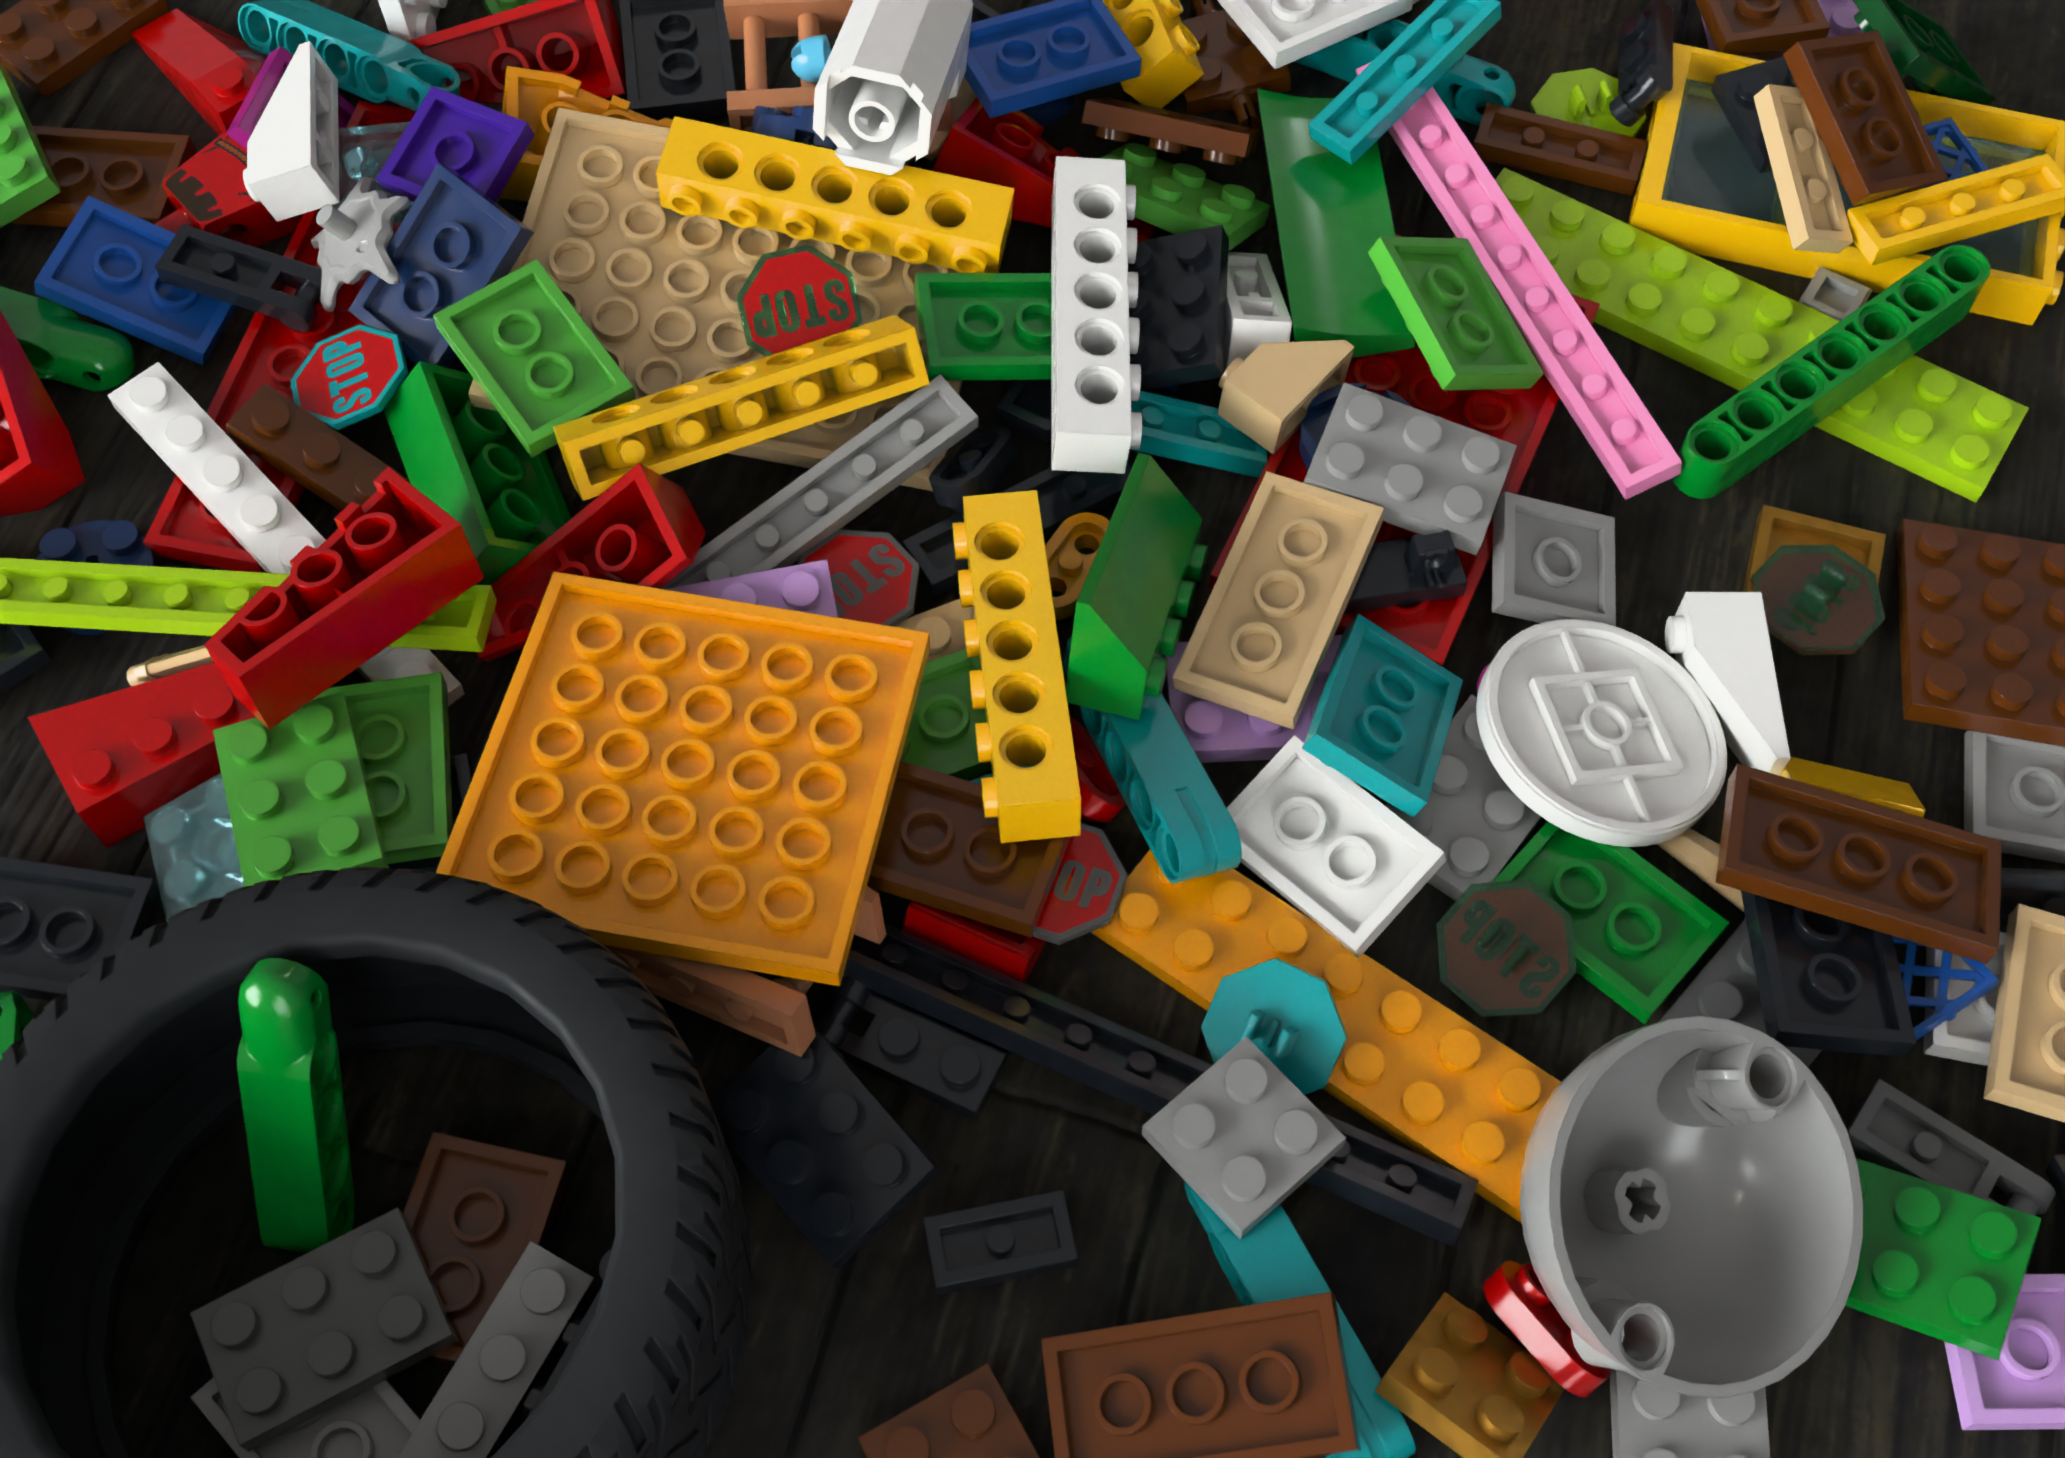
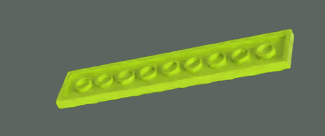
M1505 167L1495 179L1570 294L1600 304L1594 320L1595 323L1739 391L1840 322ZM1912 355L1820 421L1815 427L1977 503L2029 407Z

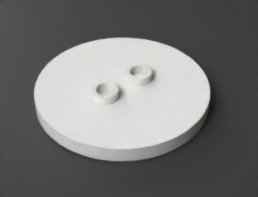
M1559 619L1546 621L1524 629L1509 639L1496 654L1481 679L1476 702L1477 724L1484 749L1491 763L1506 785L1523 803L1545 820L1566 832L1593 842L1612 846L1639 847L1659 844L1671 840L1691 828L1710 808L1721 791L1727 770V748L1723 729L1714 707L1699 684L1676 660L1636 634L1606 623L1591 620Z

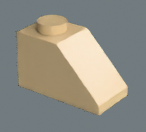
M1346 340L1261 343L1245 360L1240 357L1236 358L1224 371L1219 381V387L1223 390L1217 415L1274 454L1301 427V423L1306 417L1307 408L1312 400L1323 391L1341 385L1345 381L1355 346Z

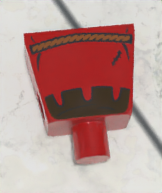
M227 131L164 178L162 187L174 212L154 224L176 234L181 226L185 224L257 248L294 232L300 222L298 215L277 222L262 202H256L251 198L243 180V170L247 168V150L227 135Z

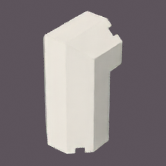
M853 0L816 85L813 130L823 141L826 135H828L837 146L836 156L845 166L892 175L903 169L905 162L916 156L917 161L928 154L947 101L957 96L966 72L973 11L972 0Z

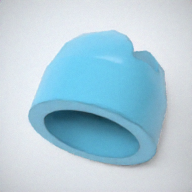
M825 34L804 38L792 48V70L805 82H818L829 58L831 47Z

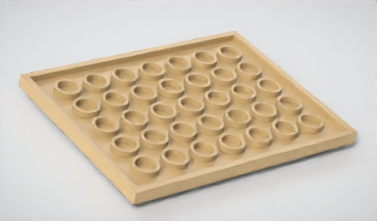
M558 108L522 221L534 233L508 274L537 259L634 386L636 399L773 355V353L752 341L743 298L767 259L803 251H809L847 276L856 319L850 329L896 315L915 327L923 356L913 289L916 273L959 272L954 269L926 263L911 264L902 261L898 257L870 251L854 252L841 245L813 239L798 240L785 233L762 228H742L731 224L729 221L700 215L685 216L672 209L663 208L660 206L656 170L670 128ZM832 279L824 284V294L828 301L840 307L841 314H838L837 308L830 309L828 312L832 320L843 321L849 316V307L844 299L833 293L832 286L835 287L837 293L845 291L844 285L840 280ZM812 284L803 286L810 319L805 320L806 328L827 324L825 315L819 316ZM789 290L777 292L774 301L781 328L785 332L798 330L801 322L794 294ZM759 295L763 310L758 311L753 317L755 331L762 338L776 336L778 333L769 295ZM784 296L786 297L790 313V318L792 322L791 326L789 325L786 314V309L783 301ZM764 319H765V321H766V326H767V328H765V327L763 326V320H764ZM473 378L468 393L471 403L474 404L473 407L497 411ZM963 380L947 381L960 395ZM920 388L728 452V454L810 469ZM948 450L900 485L933 491L929 476L946 456Z

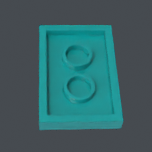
M1357 614L1344 630L1302 749L1318 758L1325 765L1334 768L1371 791L1381 800L1390 803L1413 818L1428 803L1463 679L1360 614Z

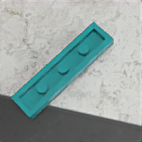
M1435 0L1308 124L1310 138L1353 165L1502 18L1501 2L1497 0Z

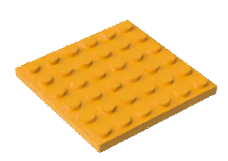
M553 572L436 873L484 882L493 887L533 900L544 908L583 928L592 938L598 940L603 945L840 987L930 651V632Z

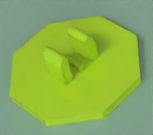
M1595 68L1552 74L1530 103V110L1534 114L1634 138L1647 119L1646 114H1644L1631 127H1626L1618 122L1609 108L1610 102L1618 95V79Z

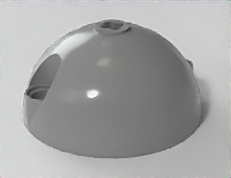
M1705 1016L1668 1019L1619 1035L1592 1052L1554 1089L1541 1109L1527 1142L1520 1183V1212L1524 1240L1533 1269L1547 1297L1565 1323L1571 1328L1574 1347L1586 1363L1593 1366L1625 1371L1658 1387L1691 1397L1727 1398L1753 1393L1782 1380L1807 1361L1829 1335L1845 1307L1858 1268L1863 1239V1196L1859 1169L1847 1129L1832 1099L1811 1070L1796 1055L1774 1038L1757 1029L1729 1019ZM1705 1103L1715 1109V1111L1711 1110Z

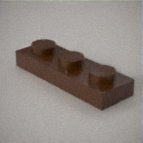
M1487 102L1473 148L1481 160L1632 196L1648 141Z
M265 383L226 423V434L231 439L340 511H343L351 502L362 506L377 491L373 481L388 467L387 464ZM394 470L397 474H399L402 478H404L407 482L410 483L408 478Z

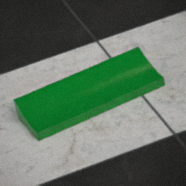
M1257 89L1294 342L1346 340L1355 346L1352 358L1415 348V339L1407 329L1404 318L1388 289L1382 283L1381 276L1368 254V251L1380 236L1396 237L1377 141L1351 165L1310 138L1308 124L1334 98L1299 97Z

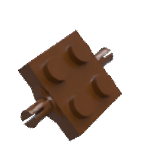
M1190 0L1196 17L1182 20V23L1193 33L1199 43L1200 49L1196 52V56L1204 75L1180 93L1186 113L1198 115L1214 110H1232L1238 125L1248 127L1249 123L1251 128L1258 129L1261 126V120L1254 107V104L1258 102L1257 89L1276 93L1290 91L1291 74L1288 66L1284 65L1274 69L1225 9L1216 10L1213 0Z

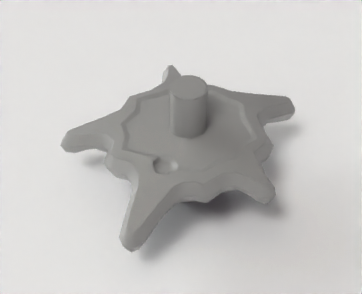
M363 176L360 178L338 209L327 204L320 209L316 217L317 224L324 229L311 239V244L314 249H319L317 263L320 269H322L320 302L327 312H333L336 306L337 292L344 283L355 284L368 271H371L389 284H399L401 282V276L389 258L387 246L394 234V216L407 209L411 204L405 196L388 198L383 191H373L376 183L371 177Z

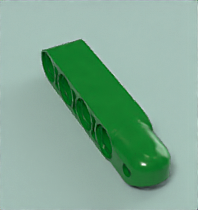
M0 286V310L39 379H53L97 392L117 387L134 373L136 368L135 353L132 343L125 335L114 329L81 320L73 311L57 303ZM87 372L97 374L101 380H94Z
M266 958L256 963L240 985L238 1007L242 1037L237 1055V1073L262 1244L267 1248L306 1254L342 1236L343 1233L350 1232L355 1220V1197L336 1032L332 1028L328 985L324 979L311 968L298 962L283 958Z

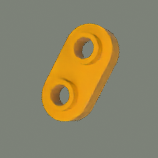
M1084 512L1068 517L1045 545L1051 591H1059L1064 594L1052 597L1056 620L1066 619L1075 614L1077 599L1110 522L1099 514ZM1082 548H1091L1095 550V552L1092 554L1085 555L1081 554L1078 550Z

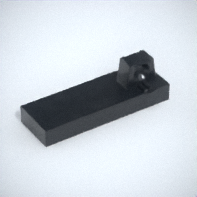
M1443 530L1440 533L1426 535L1416 534L1412 538L1374 543L1344 614L1464 595L1467 580L1450 531Z

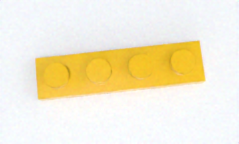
M2047 153L1850 208L1846 215L1855 245L1872 266L2065 211V174Z

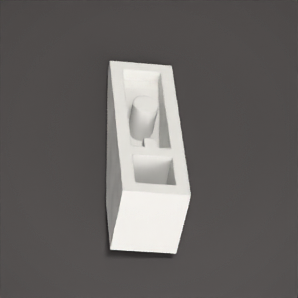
M310 41L299 44L247 142V168L243 170L245 187L251 198L256 202H262L277 222L320 209L327 204L340 203L338 80Z
M1228 253L1223 373L1232 361L1238 357L1245 360L1261 343L1290 341L1292 319L1267 254Z
M1685 592L1675 616H1669L1666 621L1665 646L1667 652L1675 654L1676 661L1693 677L1708 697L1721 723L1726 743L1741 764L1780 776L1791 757L1762 593Z

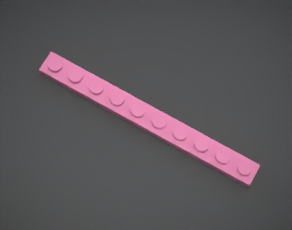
M1370 63L1357 68L1356 75L1358 76ZM1432 86L1388 129L1395 143L1455 236L1468 239L1543 373L1624 499L1627 500L1681 474V459Z

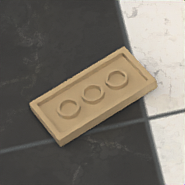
M1266 471L1172 677L1174 689L1294 730L1383 523L1384 507Z

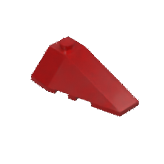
M539 0L406 41L419 48L422 54L452 66L458 73L461 81L460 97L473 102L503 104L507 66L567 75L581 81L580 89L604 99L612 98L613 95L619 96L627 93L622 35L611 0ZM447 78L446 87H449L452 85L450 79Z
M177 8L130 32L134 41L218 136L229 129L267 56L251 49L246 42Z
M976 97L951 127L931 171L1015 188L1011 219L1051 228V196L1056 156H1082L1070 147L1064 148L1062 152L1056 150L1040 137L1044 127L1020 110L990 118ZM1134 217V220H1127L1128 228H1137V242L1149 240L1156 226Z
M0 310V517L42 510L83 483L85 478L68 428Z
M638 463L493 582L491 587L497 602L483 652H477L479 659L488 662L524 648L553 572L660 589L692 564L706 532L683 487Z

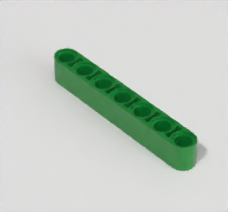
M1951 245L1942 249L1694 423L1688 430L1678 454L1682 461L1681 474L1673 477L1674 484L1689 497L1709 499L1719 495L1963 320L1969 313L1990 275L1991 267L1988 259L1982 252L1966 245Z

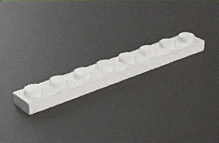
M159 362L108 394L112 405L267 573L290 574L292 568L290 561L306 545L317 549L326 541ZM386 647L356 668L367 682L441 672L447 683L448 706L464 695L461 683L429 649Z

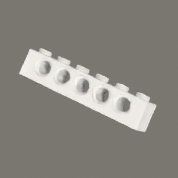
M1056 156L1051 196V470L1125 474L1129 449L1139 450L1141 445L1142 413L1131 412V401L1139 400L1140 364H1130V354H1137L1140 321L1139 318L1129 317V308H1136L1138 272H1128V263L1134 264L1136 260L1137 228L1127 227V220H1134L1136 185L1126 184L1125 160Z

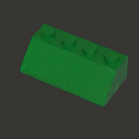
M419 361L383 410L410 484L461 524L484 576L475 585H491L567 523L571 516L545 451L531 458L498 411L473 407L474 404L471 403L468 394L473 381L472 375Z
M1138 453L1077 599L1066 681L1067 703L1140 720L1148 695L1160 697L1168 667V660L1163 659L1162 656L1174 657L1182 628V620L1176 619V617L1188 618L1196 582L1190 581V579L1201 581L1209 549L1208 545L1199 544L1203 519L1151 455Z

